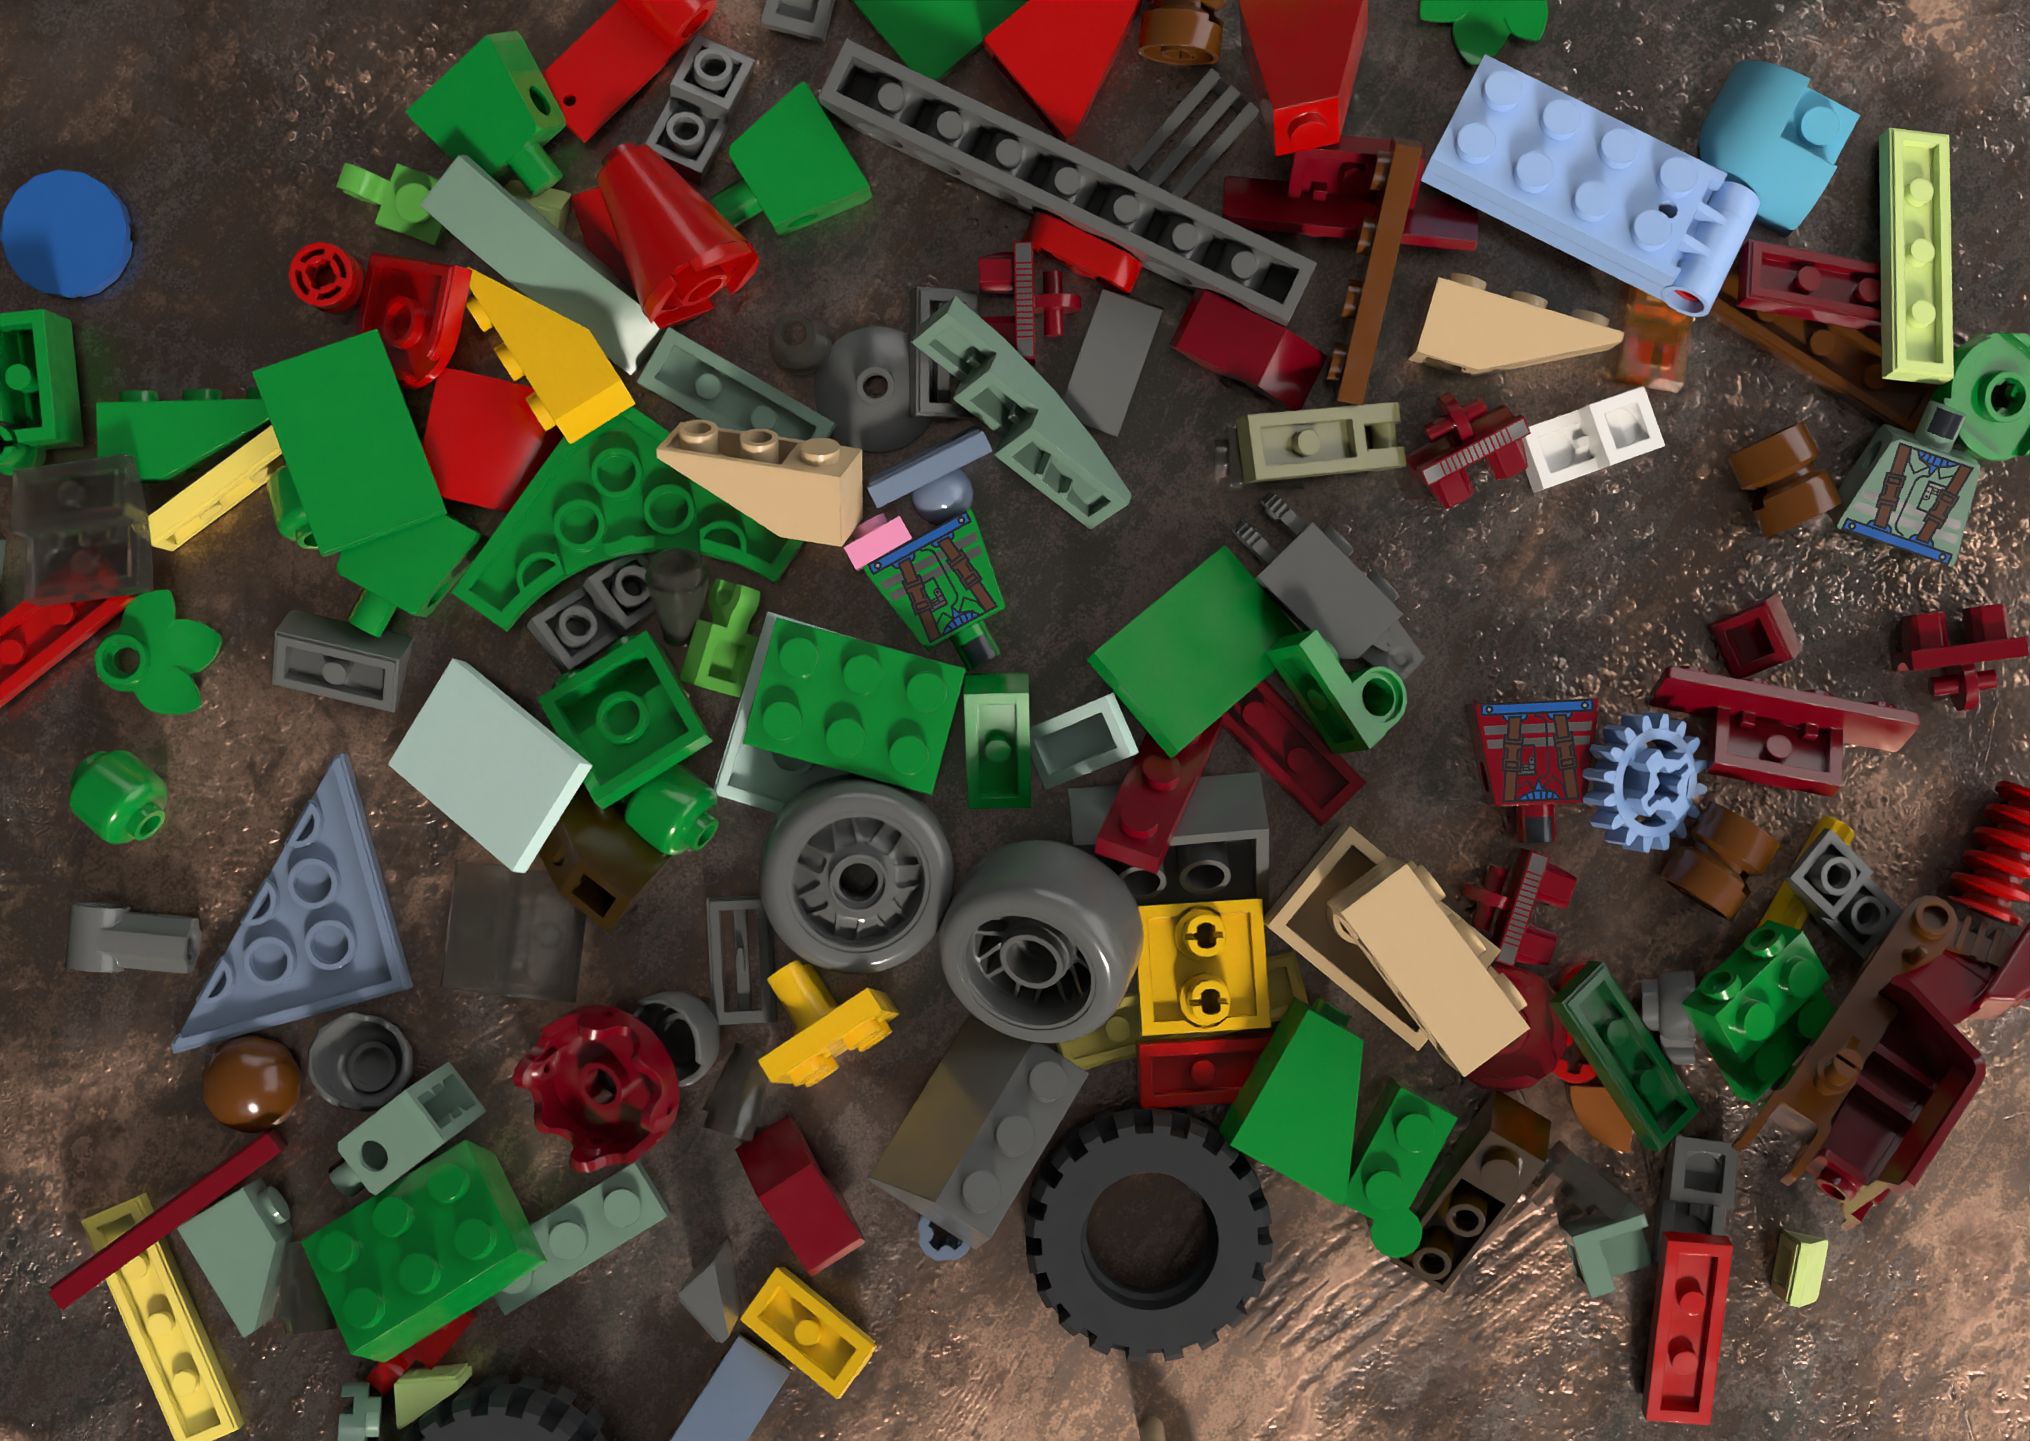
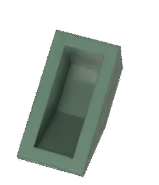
M261 1177L177 1227V1230L243 1338L256 1331L273 1317L294 1231L287 1221L290 1219V1210L283 1196L274 1187L269 1186L267 1188Z

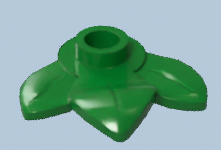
M1421 0L1419 4V17L1421 20L1434 23L1452 22V36L1458 53L1469 66L1476 67L1480 65L1485 54L1493 58L1503 47L1510 33L1527 41H1540L1547 24L1548 7L1546 0Z
M170 590L149 591L140 594L125 607L120 628L108 633L99 642L94 656L95 668L98 676L106 685L118 691H133L139 701L150 711L172 715L191 713L200 709L203 705L200 691L192 675L204 670L215 659L222 646L223 638L216 630L205 623L189 619H176L175 599ZM129 648L135 650L139 658L137 667L131 672L126 671L121 665V656Z

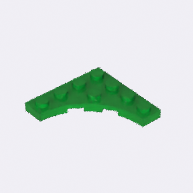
M631 406L572 444L567 441L565 436L561 439L451 593L508 632L520 616L547 591L581 570L606 560L656 551L686 552L710 556L733 563L754 572L776 585L806 541L783 538L776 535L658 459L656 449L668 437L670 432Z

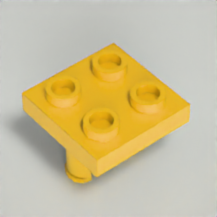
M1262 899L1138 906L1144 931L1143 949L1136 969L1140 1035L1271 1028Z
M800 960L793 961L772 974L767 981L797 1029L793 1032L794 1037L759 1059L758 1062L771 1083L794 1084L795 1087L805 1084L806 1087H810L839 1068L834 1058L847 1049L851 1051L858 1048L860 1052H863L891 1034L892 1030L888 1022L899 1016L900 1012L887 993L871 988L864 989L838 1006L813 965L808 963L803 966Z

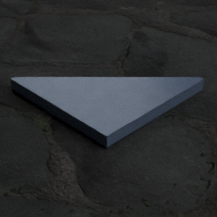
M349 753L335 755L330 761L326 775L313 798L307 802L284 843L286 846L269 876L263 880L240 923L242 924L224 956L219 958L196 999L198 1002L184 1027L175 1036L171 1044L173 1054L413 987Z

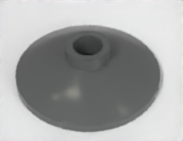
M884 326L860 328L838 339L821 359L814 381L816 407L819 414L835 422L836 427L832 434L847 446L859 448L863 452L868 453L896 451L917 440L932 423L934 417H909L910 335ZM929 357V403H934V361ZM872 376H881L888 382L887 392L880 398H871L864 392V384Z

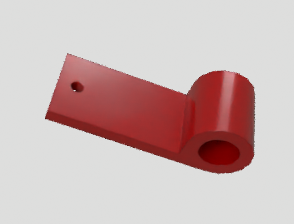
M618 0L542 73L565 116L566 126L583 143H586L702 30L712 17L717 1Z

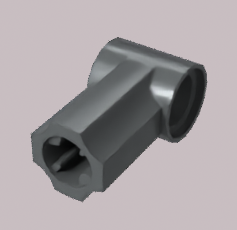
M99 902L71 903L65 968L87 972H122L125 968L185 974L194 972L197 958L200 955L202 941L199 918L130 912V906Z

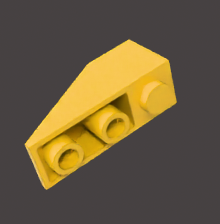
M466 267L472 270L469 287L473 292L467 296L466 306L483 332L494 326L504 342L493 349L512 379L516 381L525 375L535 392L527 396L525 400L545 431L557 425L567 441L572 444L636 404L589 329L476 270Z

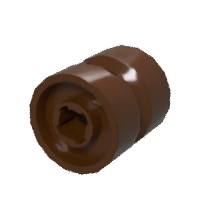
M1146 0L1152 5V9L1142 14L1138 53L1141 56L1156 62L1181 66H1204L1219 62L1224 22L1215 16V12L1225 8L1226 0Z
M1804 420L1752 443L1726 457L1740 488L1753 490L1755 498L1749 507L1764 538L1808 521L1843 502L1827 469L1815 468L1813 461L1819 454V450Z
M1708 801L1690 829L1694 840L1693 845L1679 846L1660 874V878L1705 909L1732 922L1751 893L1746 880L1749 876H1762L1781 848V844L1764 830L1737 813L1715 802Z

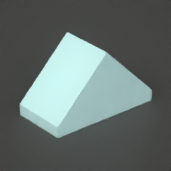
M1114 693L1105 695L1030 728V755L1045 790L1139 753Z

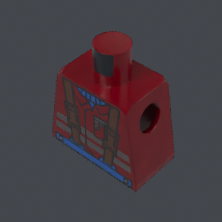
M1598 698L1465 704V714L1484 800L1487 805L1516 806L1518 843L1556 841L1555 804L1582 803L1583 796L1588 793L1589 780L1582 775L1583 770L1591 768L1593 755L1589 749L1595 741L1599 709Z

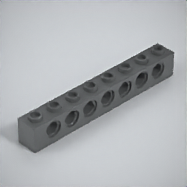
M845 40L818 97L826 116L1033 215L1035 212H1041L1060 219L1129 253L1142 262L1144 268L1193 291H1196L1197 288L1205 289L1285 328L1317 265L1316 262L851 40Z

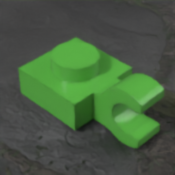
M349 163L344 164L336 187L344 190V194L379 206L380 210L375 220L379 227L440 249L447 229L420 206V203L439 181L438 178L397 163L389 181Z
M718 578L714 580L708 598L709 609L713 617L712 623L697 619L680 674V681L738 698L742 697L759 642V637L746 634L751 618L759 604V590Z

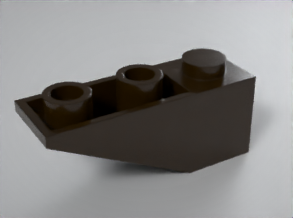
M583 782L538 852L558 892L608 933L650 889L672 857V855L660 852L641 837L626 822L625 816L612 805L602 809L595 804Z
M1494 1091L1461 1135L1416 1212V1216L1422 1226L1420 1245L1413 1253L1405 1257H1390V1262L1445 1293L1547 1163L1551 1121L1503 1092Z

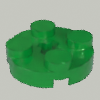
M2025 333L1975 334L1953 353L1954 378L1943 385H1938L1930 401L1947 405L1967 415L1954 443L1957 449L1969 453L1974 458L1984 460H2008L2015 456H2026L2030 454V335ZM2006 381L2008 386L2005 389L2004 395L2010 400L2009 405L2006 409L1993 408L1991 404L1992 390L1995 385H2001Z

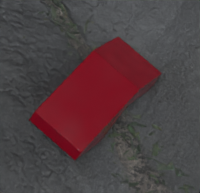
M1201 288L1196 289L1169 343L1171 347L1211 373L1242 381L1280 407L1290 411L1302 409L1328 357L1287 328Z
M789 1115L735 1149L757 1198L812 1277L866 1243L842 1192L822 1174L799 1125Z

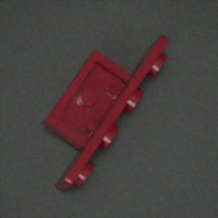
M1341 135L1339 143L1317 147L1312 150L1292 153L1288 181L1226 176L1223 184L1221 217L1250 231L1268 230L1306 234L1311 237L1327 236L1357 239L1362 216L1374 217L1379 191L1369 189L1377 150L1388 152L1391 140ZM1419 143L1422 147V153L1400 244L1427 246L1439 250H1475L1479 238L1477 208L1457 198L1418 195L1425 164V143Z
M1697 666L1666 667L1650 692L1649 705L1652 707L1710 717L1707 774L1833 797L1842 787L1843 743L1897 752L1919 728L1918 713L1897 709L1896 706L1887 702L1874 701L1863 703L1836 698L1824 690L1811 689L1799 691L1773 686L1768 681L1760 678L1736 679L1709 674L1705 669Z

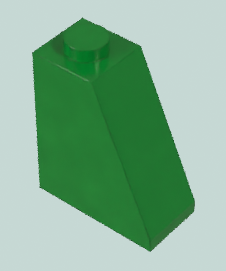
M1294 997L1218 1130L1230 1146L1341 1206L1348 1194L1364 1040L1347 1026L1352 1016L1344 1010L1320 997L1317 998L1313 1007Z

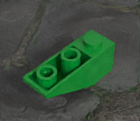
M258 387L246 389V399L222 400L221 390L187 389L182 391V400L159 401L158 392L128 390L119 392V402H96L98 480L117 485L183 484L221 463L272 425Z

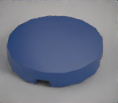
M59 169L37 175L16 190L3 212L0 238L7 262L23 282L52 297L75 298L81 296L84 298L102 292L120 277L131 258L133 241L130 240L131 229L129 223H132L128 208L113 189L83 172Z

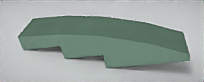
M458 155L420 203L422 208L528 298L589 329L606 357L630 375H635L657 348L667 328H658L654 321L652 324L642 312L636 292L581 242H571L525 199H515L468 155Z
M954 296L919 325L911 343L961 381L953 399L1002 437L994 453L997 458L1090 530L1129 504L1132 497L1131 492L1097 442L1060 396L1005 338L958 297Z

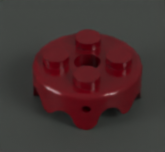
M600 1004L580 1006L563 1014L540 1030L542 1034L537 1043L519 1061L514 1069V1085L518 1088L529 1089L532 1094L535 1109L533 1118L536 1129L543 1134L562 1136L573 1145L568 1162L570 1168L577 1172H592L613 1164H631L667 1135L677 1116L680 1102L679 1081L674 1063L664 1044L642 1021L616 1007ZM598 1069L606 1071L613 1078L617 1089L616 1094L607 1091L602 1086L598 1078Z

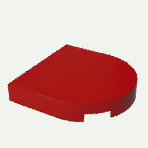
M371 252L358 312L356 334L359 335L378 329L400 388L417 389L423 387L439 376L455 351L472 270L452 264Z

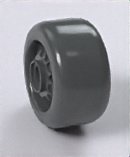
M857 774L829 777L817 781L795 794L780 809L765 834L759 857L760 893L766 915L772 927L784 943L797 955L813 965L832 972L857 975L871 974L893 968L909 960L921 951L936 935L952 901L955 879L952 852L948 840L934 814L921 799L905 787ZM863 863L874 869L875 879L866 890L850 892L840 885L841 873L851 864Z
M1018 841L1000 847L984 856L965 877L946 911L940 928V963L947 983L959 1001L974 1016L988 1026L1008 1036L1038 1043L1067 1042L1083 1037L1101 1027L1110 1019L1121 1004L1140 962L1144 942L1143 923L1136 900L1127 885L1108 865L1095 856L1077 847L1056 841Z

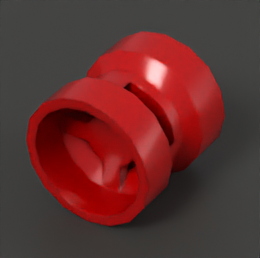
M324 242L308 244L296 253L290 264L289 279L292 289L300 299L326 314L337 316L349 314L360 307L366 270L358 260L335 245ZM324 267H331V268H326V269L323 270V271H320V270L323 269Z

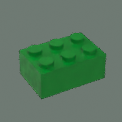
M776 617L742 744L932 795L966 669Z
M463 1140L301 1241L350 1354L383 1363L547 1263V1259L496 1154L467 1140Z

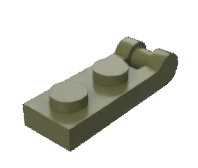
M1389 402L1366 404L1363 406L1355 405L1252 414L1237 418L1236 424L1244 483L1363 471H1384L1406 467L1405 448L1398 447L1395 424L1401 422L1399 403ZM1370 427L1373 449L1367 450L1365 428Z

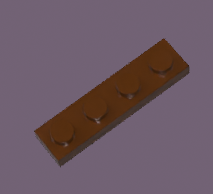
M1392 136L1389 151L1377 150L1369 189L1379 191L1374 217L1363 215L1361 218L1355 244V254L1364 255L1359 281L1348 279L1340 312V317L1350 319L1345 343H1333L1326 373V380L1336 381L1334 388L1337 401L1363 406L1422 153V147L1418 140Z

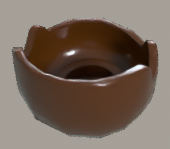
M247 1033L233 1037L216 1047L202 1071V1099L216 1121L239 1132L260 1133L286 1121L300 1099L302 1073L297 1062L293 1060L292 1054L283 1044Z

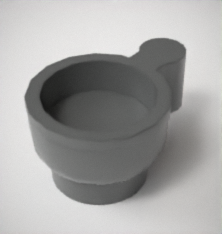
M1694 969L1670 970L1662 973L1658 979H1642V1021L1649 1031L1660 1032V1049L1671 1065H1695L1696 1029L1681 1005L1695 990Z

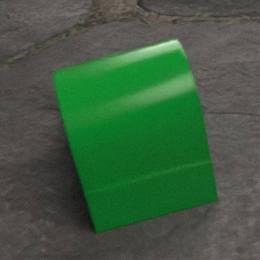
M1317 629L1281 637L1265 651L1334 755L1371 749L1405 713L1407 705L1406 688L1402 679L1395 671L1382 666L1345 672L1340 665L1336 649L1326 639L1322 638ZM1362 693L1365 697V706L1362 701Z
M1029 673L965 674L964 715L968 809L1031 808Z

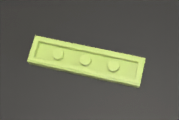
M1888 128L1879 136L1882 379L1943 385L1954 378L1949 135Z

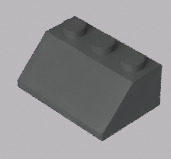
M1260 772L1201 777L1157 874L1095 853L1097 835L1122 784L1068 789L1072 845L1088 852L1108 865L1127 885L1138 906L1262 899L1263 914H1267L1269 911V824Z
M968 1017L867 1180L976 1250L993 1236L1089 1073L1043 1043L1030 1042L1008 1036L984 1022Z

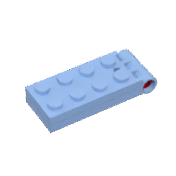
M1486 54L1421 178V181L1664 301L1677 312L1694 317L1705 316L1710 312L1761 204L1759 197L1746 186L1725 181L1727 173Z

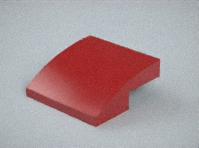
M447 367L439 374L435 383L422 447L442 499L509 513L564 437L557 425L545 431L531 410L525 398L535 392L533 387Z

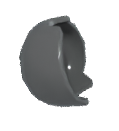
M675 990L659 992L638 1000L640 1006L633 1015L647 1025L664 1044L674 1063L679 1087L697 1082L710 1070L719 1053L720 1028L708 1005L689 992Z
M355 1012L342 1014L320 1027L308 1048V1076L326 1101L346 1110L359 1112L379 1111L406 1089L413 1075L412 1046L397 1026L377 1016Z

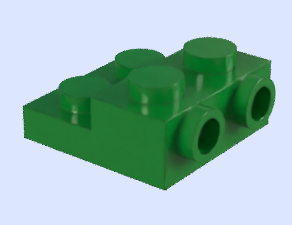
M647 631L639 635H629L619 639L607 649L606 656L585 669H574L563 674L553 683L550 691L537 698L558 737L593 765L583 782L595 804L602 809L612 805L713 741L688 698L690 694L684 683L679 680L680 677L665 650Z
M1767 920L1761 927L1753 930L1746 937L1744 943L1716 970L1707 974L1702 979L1700 986L1681 1003L1736 1097L1754 1103L1792 1066L1798 1054L1807 1047L1833 1009L1821 989L1830 978L1804 932L1771 920Z

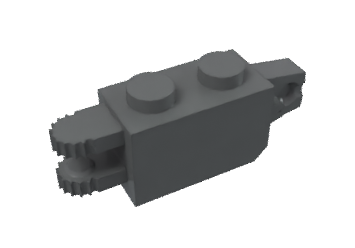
M1270 491L1260 503L1263 505L1265 513L1275 523L1280 524L1294 539L1278 554L1255 526L1241 519L1232 528V532L1265 566L1254 579L1304 632L1317 629L1322 638L1326 639L1336 649L1340 660H1356L1360 658L1370 667H1387L1395 671L1402 681L1405 680L1422 663L1425 656L1398 621L1403 613L1394 604L1400 597L1397 591L1375 570H1371L1365 575L1348 558L1354 552L1353 547L1331 525L1327 524L1322 530L1313 522L1306 525L1286 503Z

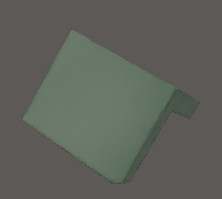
M1632 1202L1559 1225L1578 1285L1591 1299L1616 1291L1612 1280L1613 1277L1647 1267L1652 1263L1642 1228L1648 1226L1645 1213Z

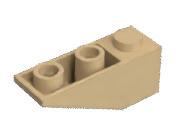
M1450 273L1448 280L1438 277L1428 289L1407 360L1470 378L1607 351L1622 342L1625 332L1609 328L1610 320L1598 313L1574 309L1571 315L1568 316L1546 309L1548 301L1540 296L1521 291H1511L1509 298L1485 291L1487 283L1479 278L1462 273Z
M708 420L680 422L656 449L658 459L780 537L842 547L863 518L862 449L840 446L837 441L829 438L799 440L779 437L776 432L768 429L739 431L719 428L714 422Z

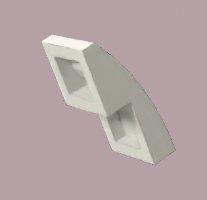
M1644 386L1530 426L1531 434L1522 438L1528 467L1525 471L1533 493L1665 446Z

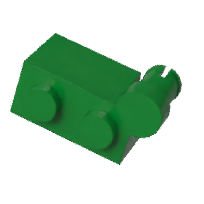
M45 309L0 313V422L9 424L6 426L0 425V472L5 475L23 478L31 476L41 469L46 459V450L84 446L72 322Z
M1392 1077L1389 1078L1353 1145L1348 1194L1343 1204L1366 1216L1368 1235L1377 1250L1385 1256L1401 1258L1413 1253L1420 1245L1422 1226L1416 1214L1410 1209V1206L1458 1118L1446 1106Z

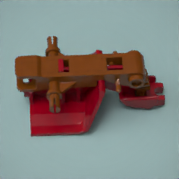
M1926 895L1916 898L1894 919L1887 931L1879 939L1810 1043L1798 1054L1792 1063L1793 1068L1778 1090L1774 1091L1756 1108L1731 1147L1739 1153L1742 1152L1753 1141L1768 1118L1796 1136L1801 1141V1147L1783 1172L1779 1181L1786 1186H1790L1807 1170L1817 1178L1815 1183L1823 1193L1841 1203L1839 1207L1845 1216L1841 1226L1848 1231L1860 1224L1873 1204L1878 1206L1890 1191L1902 1196L1914 1188L1977 1093L1986 1075V1063L1981 1053L1954 1025L1961 1023L1967 1018L1996 1019L2011 1007L2015 1009L2030 999V922L2025 926L2017 940L2011 938L2007 941L2002 938L2004 929L1999 927L1985 938L1984 935L1989 923L1981 921L1973 930L1968 931L1972 916L1966 914L1961 920H1957L1953 908L1945 900L1936 896ZM1840 1107L1838 1113L1836 1114V1116H1835V1118H1834V1120H1833V1122H1832V1124H1831V1119H1832V1117L1834 1116V1114L1836 1113V1111H1837L1838 1108Z

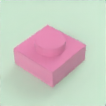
M882 513L857 526L851 533L855 541L843 548L855 569L862 573L865 571L864 565L909 542L913 538L900 516L888 521L885 514Z

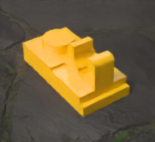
M776 1267L740 1318L743 1323L836 1399H840L852 1381L860 1374L872 1357V1353L877 1347L875 1340L842 1315L833 1305L786 1267Z

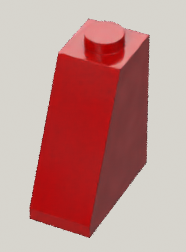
M1029 0L983 38L984 54L1054 138L1072 146L1075 144L1141 8L1142 0Z
M1238 0L1241 48L1275 156L1339 143L1368 31V0Z

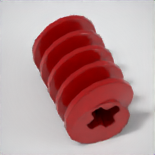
M2003 780L1998 781L1995 792L2008 805L1992 803L1987 804L1984 809V815L1997 828L1975 827L1972 837L1985 851H1963L1961 860L1974 874L1953 873L1950 883L1963 897H1947L1984 917L2005 925L2022 927L2024 920L2010 906L2012 902L2030 903V892L2022 885L2024 879H2030V789Z

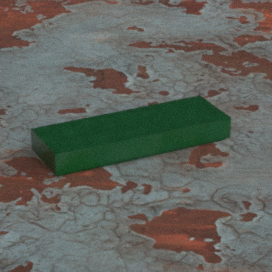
M1589 961L1549 1003L1647 1150L1661 1152L1700 1111V1108L1605 963Z

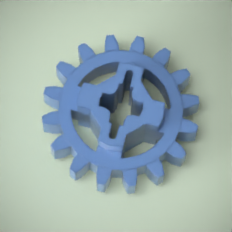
M1644 711L1641 714L1625 713L1621 717V726L1607 724L1603 728L1607 740L1605 746L1591 745L1589 750L1597 759L1595 768L1583 770L1582 776L1593 781V790L1583 796V803L1597 805L1598 810L1594 813L1590 823L1593 827L1606 829L1604 840L1608 843L1622 845L1623 849L1649 853L1650 848L1667 850L1669 849L1670 837L1682 839L1686 837L1687 831L1683 822L1685 817L1697 819L1701 814L1693 804L1695 795L1707 793V787L1702 783H1697V774L1707 767V761L1694 759L1693 753L1697 750L1700 740L1698 737L1684 736L1687 725L1684 721L1669 719L1668 714ZM1652 741L1656 746L1648 748L1645 743ZM1638 815H1642L1645 820L1637 822L1635 818Z

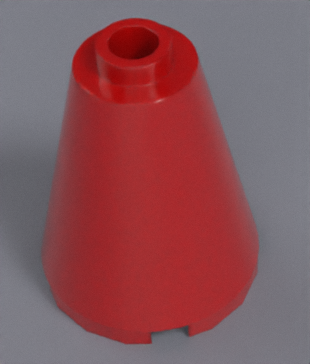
M624 143L605 155L601 162L603 168L597 176V182L642 312L651 324L654 321L658 328L664 329L684 324L715 308L709 297L724 286H726L731 296L743 287L755 273L760 262L759 256L753 249V245L651 146H635L633 143Z

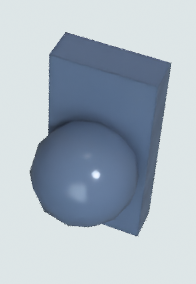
M974 425L868 478L866 486L877 509L911 492L912 505L917 514L930 524L940 525L968 510L972 505L974 491L971 480L960 467L993 450L983 430L979 426L976 427Z

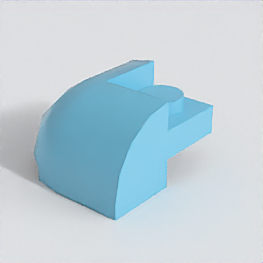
M1746 60L1732 68L1703 122L1696 146L1700 147L1701 161L1727 173L1725 181L1744 185L1759 197L1761 204L1753 221L1786 238L1801 224L1825 190L1837 169V166L1834 164L1860 115L1807 87L1810 78L1768 62Z

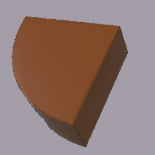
M1566 1083L1569 1107L1582 1128L1595 1140L1609 1148L1622 1152H1631L1632 1127L1604 1085Z

